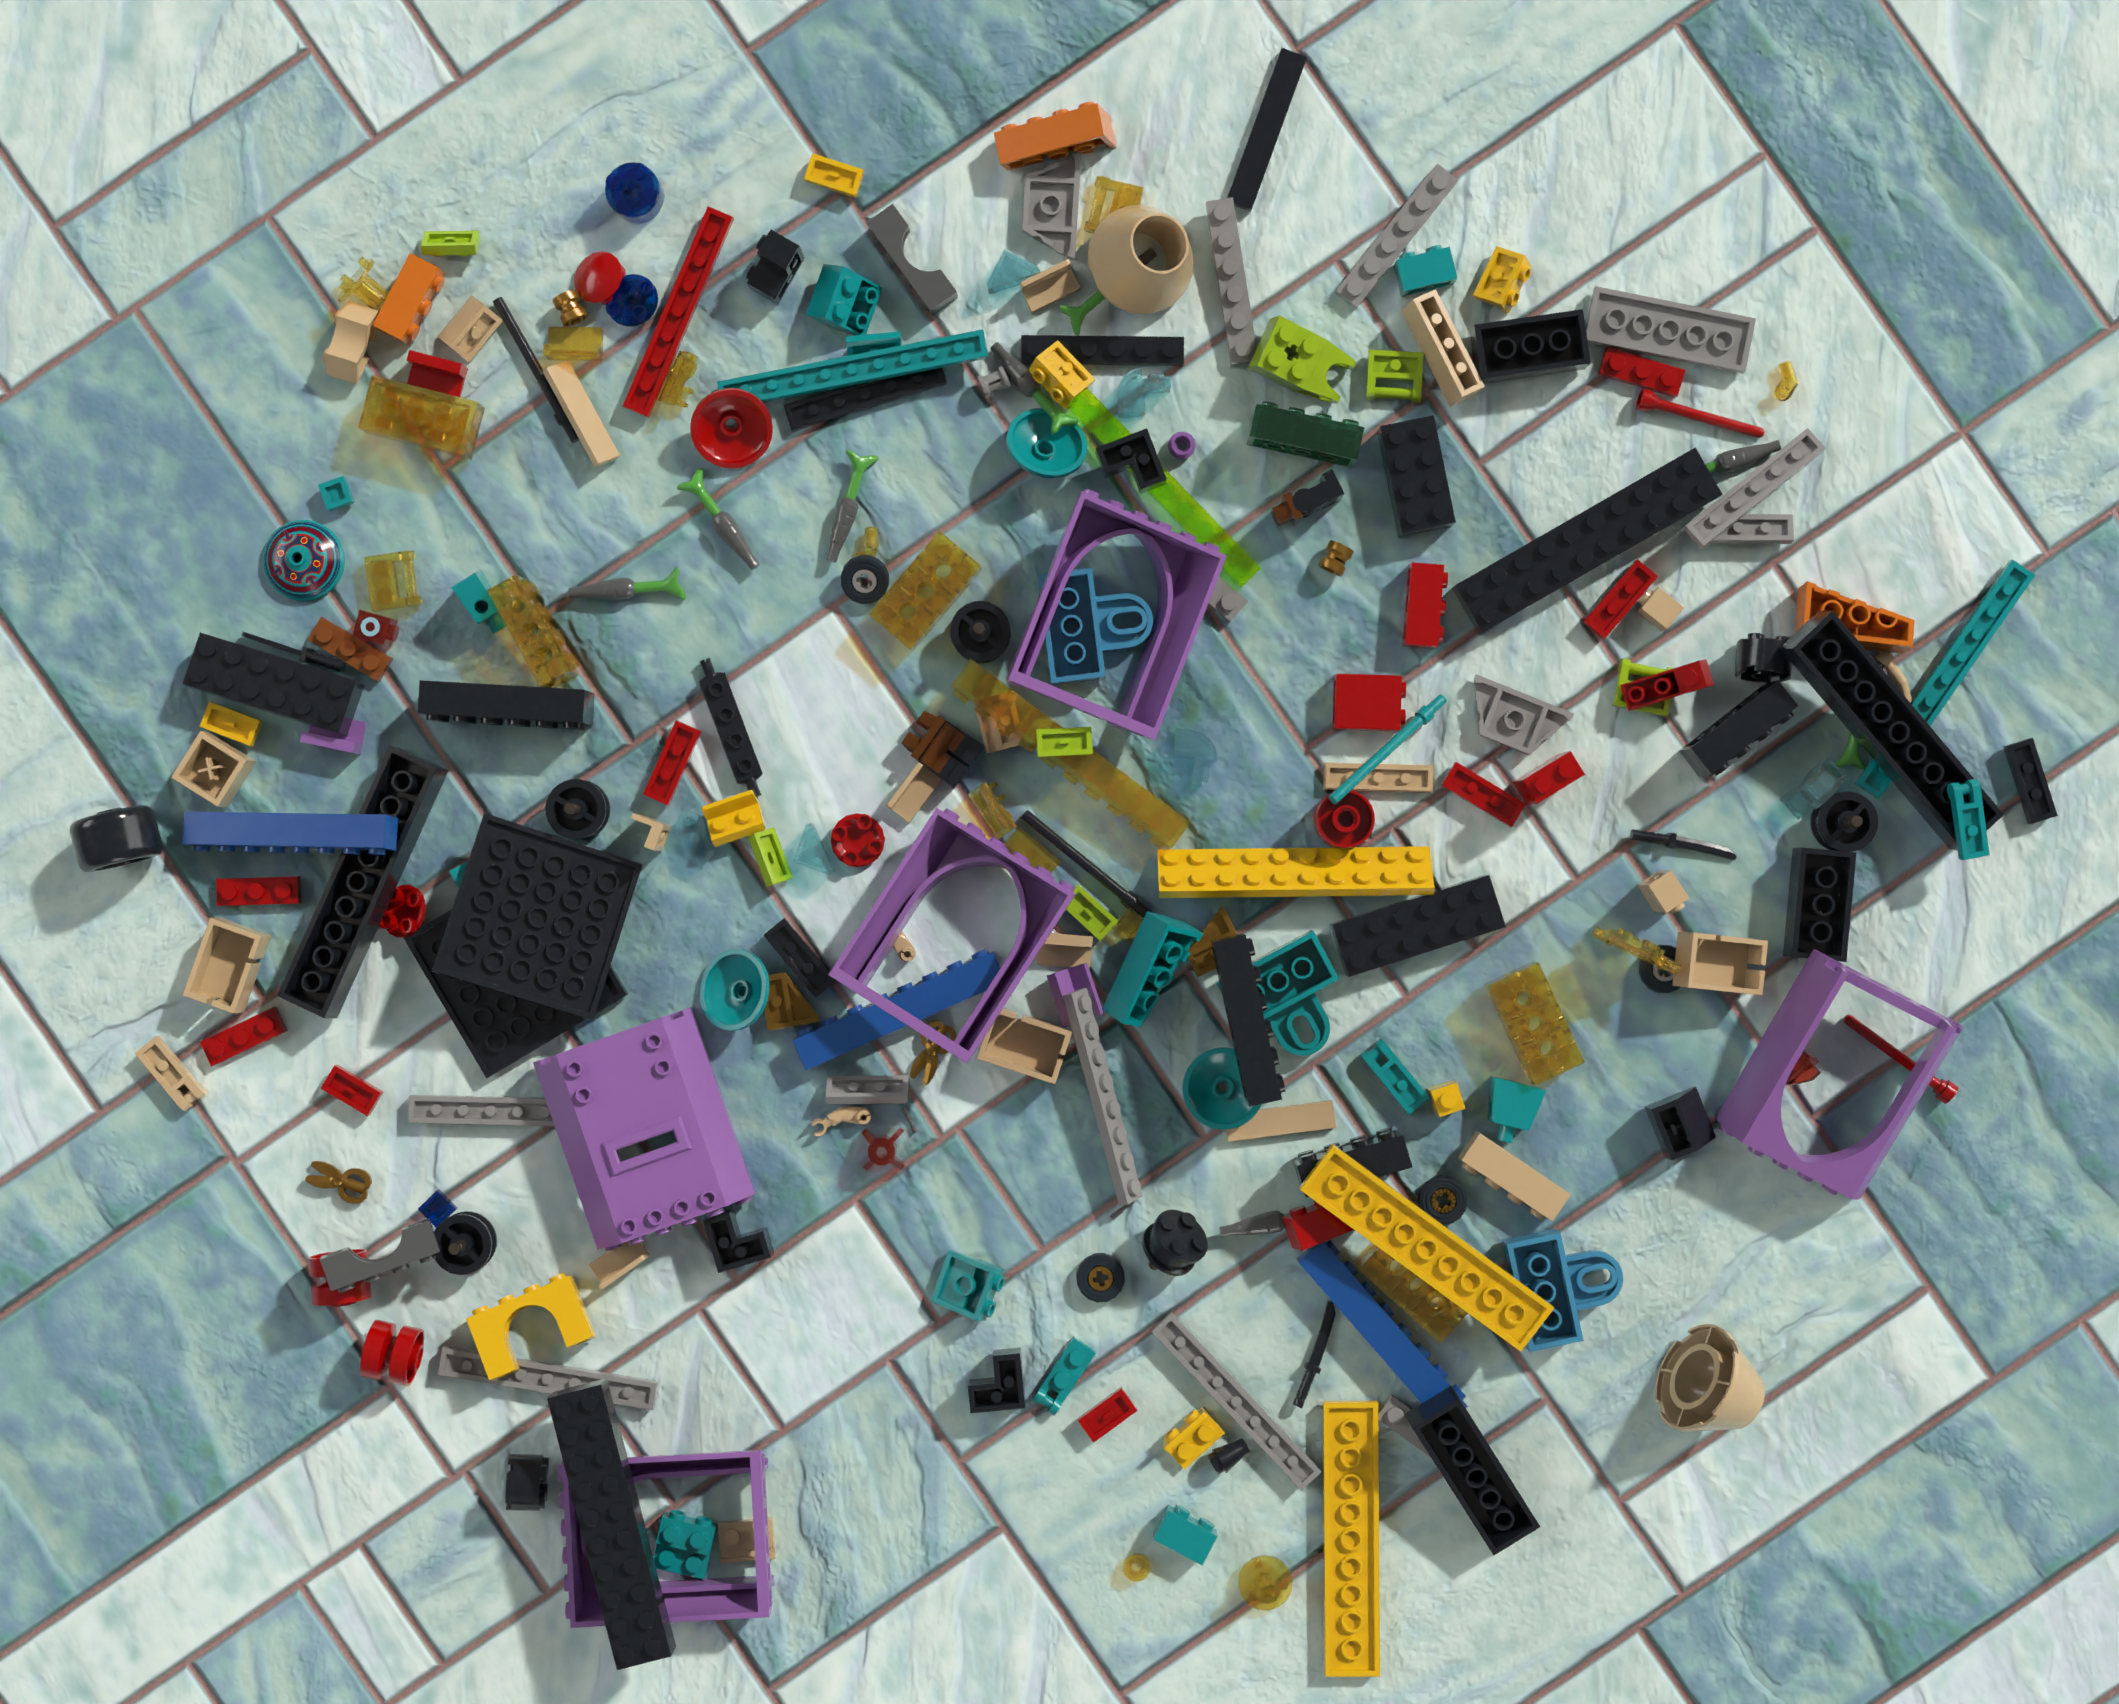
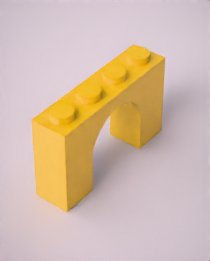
M564 1273L549 1278L550 1283L540 1287L539 1284L527 1287L523 1289V1295L514 1298L513 1294L497 1300L499 1305L490 1309L487 1305L472 1311L473 1316L466 1318L489 1381L497 1380L520 1370L509 1341V1327L513 1318L527 1307L541 1306L553 1314L567 1348H572L597 1337L573 1276H565Z

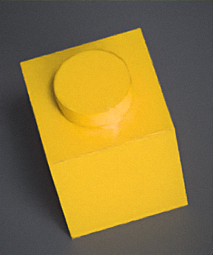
M1450 1080L1426 1088L1434 1113L1438 1117L1466 1109L1457 1082Z

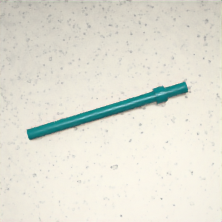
M1439 694L1427 706L1424 705L1415 712V717L1328 796L1329 800L1333 804H1337L1421 725H1427L1434 718V713L1447 702L1446 698Z

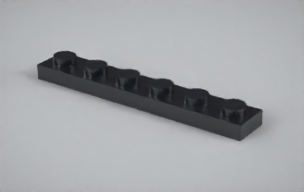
M1021 335L1022 364H1032L1039 354L1058 340L1081 365L1184 366V337Z

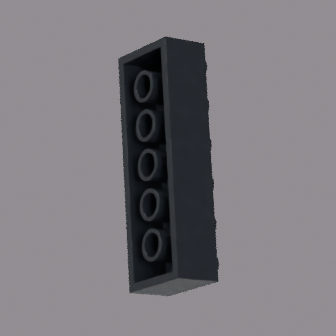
M201 632L182 683L200 692L346 737L364 685L357 680Z
M419 680L418 714L426 715V720L433 722L449 723V719L453 718L454 722L476 724L477 719H481V723L487 725L503 726L504 721H508V725L531 727V722H536V726L541 728L558 729V724H563V728L585 730V725L593 726L595 693L584 689Z
M1482 875L1435 890L1434 895H1419L1329 924L1345 975L1348 977L1506 927L1490 875Z
M1245 934L1210 940L1245 1101L1251 1107L1282 1100L1281 1093L1285 1092V1085L1282 1075L1280 1076V1073L1276 1074L1275 1065H1279V1058L1276 1048L1274 1046L1271 1047L1269 1038L1273 1037V1031L1270 1021L1268 1019L1265 1020L1263 1011L1267 1010L1264 993L1258 992L1257 983H1261L1258 966L1252 965L1251 956L1255 955L1253 941L1250 938L1247 939Z
M1452 1385L1405 1414L1412 1429L1493 1555L1498 1554L1540 1528L1536 1518Z

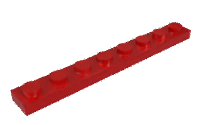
M709 206L707 207L623 403L624 408L650 418L732 226L733 216Z

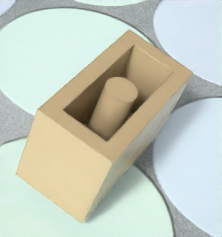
M1659 870L1637 884L1652 910L1657 913L1674 914L1684 908L1683 902L1689 899V896L1672 870Z

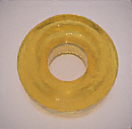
M1139 1553L1129 1555L1123 1563L1125 1576L1136 1582L1144 1580L1150 1572L1149 1560ZM1133 1563H1140L1142 1565L1141 1569L1138 1571L1131 1568Z

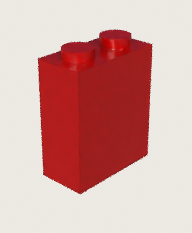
M1335 674L1333 678L1332 730L1399 731L1401 725H1405L1406 711L1401 709V698H1406V682H1402V675Z
M1568 751L1557 754L1512 783L1525 804L1531 805L1538 804L1584 776L1585 773L1572 752Z

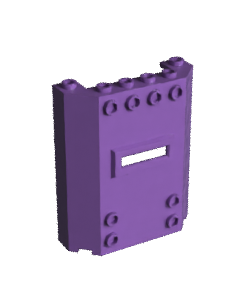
M692 1007L533 1062L597 1250L605 1248L606 1251L621 1247V1243L627 1241L629 1245L644 1241V1235L655 1232V1235L659 1236L671 1231L670 1226L681 1222L682 1227L697 1222V1216L707 1213L708 1217L723 1213V1207L733 1203L740 1205L752 1200L751 1195L755 1194L756 1191ZM670 1131L674 1132L676 1143L620 1162L616 1150Z

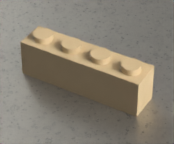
M1436 289L1413 299L1401 310L1421 351L1424 352V357L1450 407L1472 398L1485 387Z
M1478 1131L1474 1132L1458 1156L1464 1162L1461 1167L1473 1175L1480 1172L1486 1176L1484 1182L1497 1191L1500 1187L1504 1188L1509 1192L1507 1198L1519 1206L1524 1202L1532 1207L1529 1212L1541 1221H1544L1546 1217L1554 1221L1571 1195Z

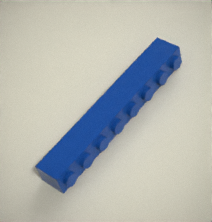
M185 812L182 844L193 846V851L210 852V847H218L219 852H235V848H243L242 852L260 853V848H268L267 852L285 853V849H293L292 853L309 854L310 849H318L317 853L335 854V849L343 850V854L360 855V850H368L370 855H385V850L396 851L398 818L382 814Z
M984 949L971 955L973 961L963 965L962 961L959 960L946 966L948 972L938 976L937 972L934 971L921 977L923 983L913 987L912 982L896 988L898 991L896 995L888 998L887 993L881 996L921 1020L985 992L1001 967L994 951L988 953ZM862 1004L846 1010L848 1013L846 1017L838 1019L837 1015L823 1020V1027L813 1030L812 1026L797 1032L798 1038L792 1041L805 1070H808L907 1025L874 1004L863 1008Z
M1331 1240L1308 1248L1296 1258L1298 1263L1421 1403L1450 1386L1445 1380L1448 1374L1438 1363L1433 1366L1427 1358L1430 1354L1420 1342L1416 1346L1409 1339L1412 1333L1402 1322L1397 1325L1391 1318L1394 1315L1393 1311L1384 1301L1379 1304L1373 1298L1376 1292L1366 1281L1362 1284L1355 1277L1358 1271L1348 1260L1343 1263L1337 1255L1340 1251ZM1454 1384L1452 1387L1467 1408L1468 1406L1463 1401L1466 1395Z

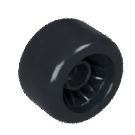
M147 805L105 810L96 813V815L79 819L70 826V836L77 862L84 872L101 871L150 859L160 855L163 849L154 811Z

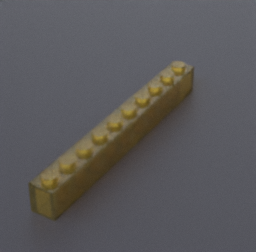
M971 659L951 685V688L955 690L952 693L954 697L964 704L967 701L976 706L974 711L986 720L989 717L993 718L998 722L996 727L1007 736L1013 733L1021 740L1018 744L1030 753L1033 750L1037 751L1036 729L1063 728ZM1094 750L1092 755L1041 757L1040 759L1052 769L1057 766L1063 770L1062 776L1073 785H1076L1077 782L1086 788L1084 793L1093 800L1098 801L1100 798L1108 804L1106 809L1119 818L1122 814L1129 819L1128 825L1136 832L1141 834L1145 831L1152 836L1149 841L1161 850L1165 847L1172 849L1191 823Z

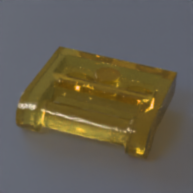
M1096 176L1094 184L1096 191L1089 221L1085 222L1084 231L1093 234L1099 225L1107 190L1115 192L1110 210L1111 214L1115 210L1126 206L1140 205L1144 187L1114 181L1103 176Z
M409 550L364 557L372 611L377 612L422 605L421 596H418L413 560L416 559L415 551ZM401 561L403 564L407 597L400 598L395 562Z

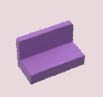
M352 720L347 737L310 725L309 732L302 731L300 742L361 754L367 724L362 721Z
M1087 963L1047 975L1063 1028L1071 1026L1063 995L1080 988L1087 987L1092 1001L1094 1017L1103 1015Z

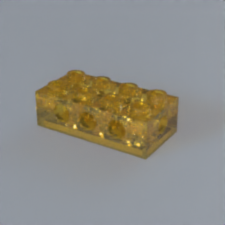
M939 531L872 609L869 616L913 652L982 571V567ZM941 565H948L951 571L948 576L939 577L936 575L937 568ZM926 585L933 588L932 595L928 598H921L919 596L920 588ZM907 606L915 608V615L910 619L901 617L903 608Z
M515 574L487 590L540 687L557 688L579 675L576 670L579 664L572 652L568 653L565 650L563 644L566 643V640L561 631L552 626L550 620L553 617L547 606H542L538 601L537 597L540 593L532 581L529 582L527 578L524 579ZM525 604V609L520 612L522 605ZM538 627L539 631L537 635L534 636V630ZM552 651V656L547 661V654Z
M1532 961L1484 984L1529 1083L1537 1085L1585 1063L1539 962ZM1525 991L1528 995V1000L1524 1005H1519L1517 996L1520 992ZM1533 1016L1539 1018V1026L1535 1030H1531L1529 1027V1020ZM1549 1041L1551 1049L1547 1054L1543 1055L1540 1047L1543 1042Z
M1373 1245L1355 1264L1357 1268L1441 1344L1468 1313L1424 1280H1422V1284L1418 1289H1410L1412 1280L1419 1277L1403 1265L1399 1270L1391 1271L1390 1264L1395 1259L1376 1245ZM1442 1297V1303L1439 1307H1430L1433 1298Z

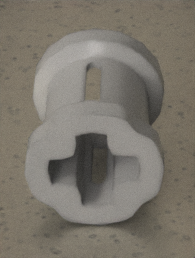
M1003 366L998 367L997 371L986 376H977L986 399L990 398V394L1004 388L1007 390L1011 389ZM1000 379L999 382L992 384L990 386L988 385L989 383Z

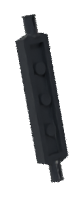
M707 658L699 662L705 675L699 681L701 691L736 784H746L747 789L755 791L756 796L759 797L762 794L756 780L762 776V770L725 672L715 673L711 658Z

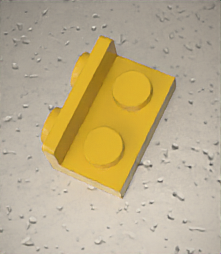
M1496 246L1473 293L1474 298L1498 306L1503 313L1509 314L1511 308L1519 300V292L1523 283L1527 282L1531 275V264L1526 256Z
M1058 340L1039 354L1029 368V372L1034 380L1041 384L1051 394L1053 400L1064 409L1068 408L1073 400L1095 381V378Z
M748 790L702 807V813L707 820L714 847L766 830L761 806L753 790Z
M1203 1407L1198 1411L1196 1409L1192 1410L1184 1418L1185 1423L1180 1428H1172L1163 1437L1165 1440L1162 1443L1163 1449L1169 1452L1184 1470L1225 1434V1431Z

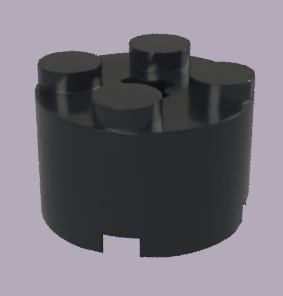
M1749 633L1747 639H1740L1737 642L1735 677L1741 675V680L1759 683H1769L1774 677H1779L1780 682L1791 679L1792 663L1779 649L1790 637L1776 636L1774 639L1764 638L1765 635L1761 633Z
M509 1454L508 1465H510V1471H508L506 1476L505 1491L506 1510L540 1511V1509H545L548 1484H543V1481L546 1482L549 1472V1457L533 1454Z

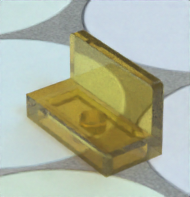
M549 327L548 344H543V355L548 360L603 361V329L601 327Z

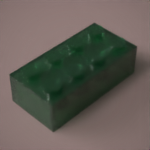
M1263 401L1262 405L1256 404L1246 445L1352 468L1358 460L1365 427L1358 426L1359 422L1355 420L1343 419L1342 422L1334 421L1332 416L1316 413V416L1305 414V410L1289 407L1288 411L1279 409L1276 403Z

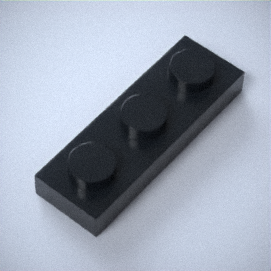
M2028 738L2003 746L2027 823L2033 824L2058 816L2034 739Z
M783 918L763 935L815 998L837 981L828 975L830 973L828 968L786 918Z

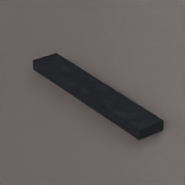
M1281 48L1227 197H1233L1234 206L1252 211L1307 56Z
M937 368L836 388L785 404L784 408L791 431L795 432L946 385L947 381L943 368Z

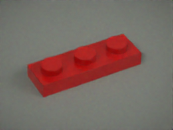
M1607 346L1598 375L1676 398L1686 370Z
M1636 559L1584 619L1583 623L1599 637L1605 639L1658 576Z
M675 721L643 795L667 806L670 805L702 731L680 721Z
M1454 762L1441 784L1442 787L1510 828L1513 827L1526 805L1457 762Z
M301 876L216 879L217 906L301 903Z
M272 1007L200 1041V1044L210 1065L215 1066L288 1030L277 1007Z

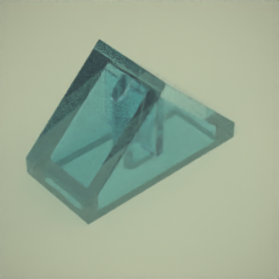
M1004 249L986 283L988 293L992 294L1020 285V282L1040 273L1039 267Z
M814 824L806 825L793 862L828 875L836 873Z

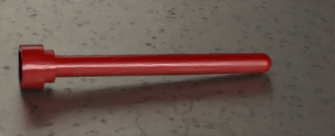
M1644 388L1641 389L1637 398L1636 410L1643 412L1657 409L1756 438L1763 437L1765 433L1764 429L1758 426L1659 399L1658 395L1654 394V391Z
M1846 1015L1843 1018L1847 1026L1908 1071H1912L1916 1064L1915 1061L1852 1015ZM1935 1076L1929 1084L1936 1094L1935 1097L1944 1104L1950 1102L1959 1089L1950 1080H1939Z

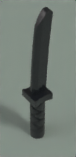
M242 632L241 636L299 655V661L308 664L310 662L317 663V665L331 668L341 673L346 669L345 662L318 654L313 649L303 647L301 651Z
M1632 829L1630 832V840L1663 844L1665 848L1679 847L1730 860H1736L1737 858L1728 847L1677 836V833L1663 835L1661 833Z
M1331 1301L1327 1302L1309 1362H1305L1304 1368L1307 1370L1293 1401V1405L1299 1408H1303L1316 1373L1320 1374L1321 1371L1319 1365L1336 1315L1334 1304Z

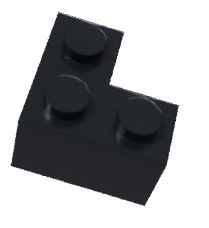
M770 229L767 235H762L756 249H758L757 254L760 260L757 266L754 264L751 266L746 279L748 280L747 285L752 291L778 305L805 257L798 244Z
M1147 428L1095 448V454L1105 478L1131 469L1140 494L1166 484V476Z
M734 1209L726 1210L712 1217L707 1216L703 1220L718 1273L771 1258L774 1254L767 1227L741 1234Z
M1021 1347L994 1350L993 1365L995 1377L969 1380L970 1413L1025 1408L1026 1398Z

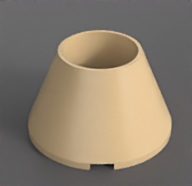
M1126 206L1109 214L1095 229L1088 249L1089 270L1092 271L1097 283L1096 287L1110 303L1130 313L1153 314L1172 306L1185 293L1192 278L1193 252L1183 226L1170 215L1150 206ZM1134 234L1148 235L1161 245L1166 257L1165 271L1150 269L1138 259L1133 247Z
M1702 1324L1688 1330L1690 1334L1681 1342L1678 1340L1674 1342L1659 1368L1655 1385V1401L1660 1404V1417L1670 1427L1685 1432L1733 1430L1748 1426L1757 1417L1763 1406L1765 1398L1763 1380L1726 1330L1713 1324Z

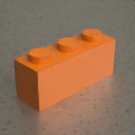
M409 253L372 326L380 332L409 345L410 341H414L419 334V324L423 316L426 317L431 311V301L435 293L440 292L445 282V278H443L445 273L439 267Z

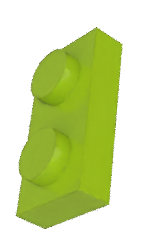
M479 230L425 231L420 247L422 255H432L434 257L460 255L465 257L477 255L481 239Z
M1091 726L1036 729L1037 757L1092 755Z
M774 827L748 836L766 887L793 878Z
M1078 884L1073 891L1076 895L1066 910L1101 941L1118 920Z

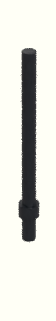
M503 297L496 298L493 304L555 412L553 416L559 426L563 427L571 443L579 441L580 439L547 381L540 363Z
M1029 810L1022 815L1021 819L1121 899L1120 903L1127 909L1132 908L1143 918L1147 911L1154 913L1137 899L1138 896L1131 890L1128 892Z

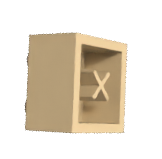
M200 731L171 778L217 807H229L257 761L214 734Z

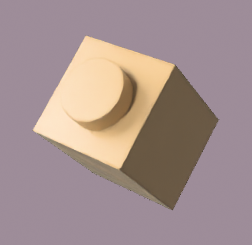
M1658 587L1652 590V592L1647 590L1638 600V603L1641 605L1636 612L1657 629L1664 631L1669 628L1684 607Z

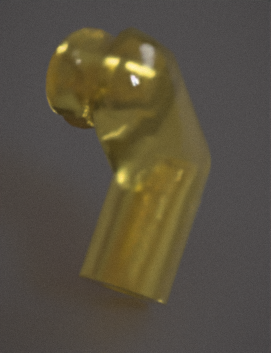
M1791 361L1778 365L1782 379L1774 389V396L1779 401H1786L1791 398L1798 386V380Z
M867 527L864 530L865 552H857L856 557L859 555L876 557L879 548L878 528Z

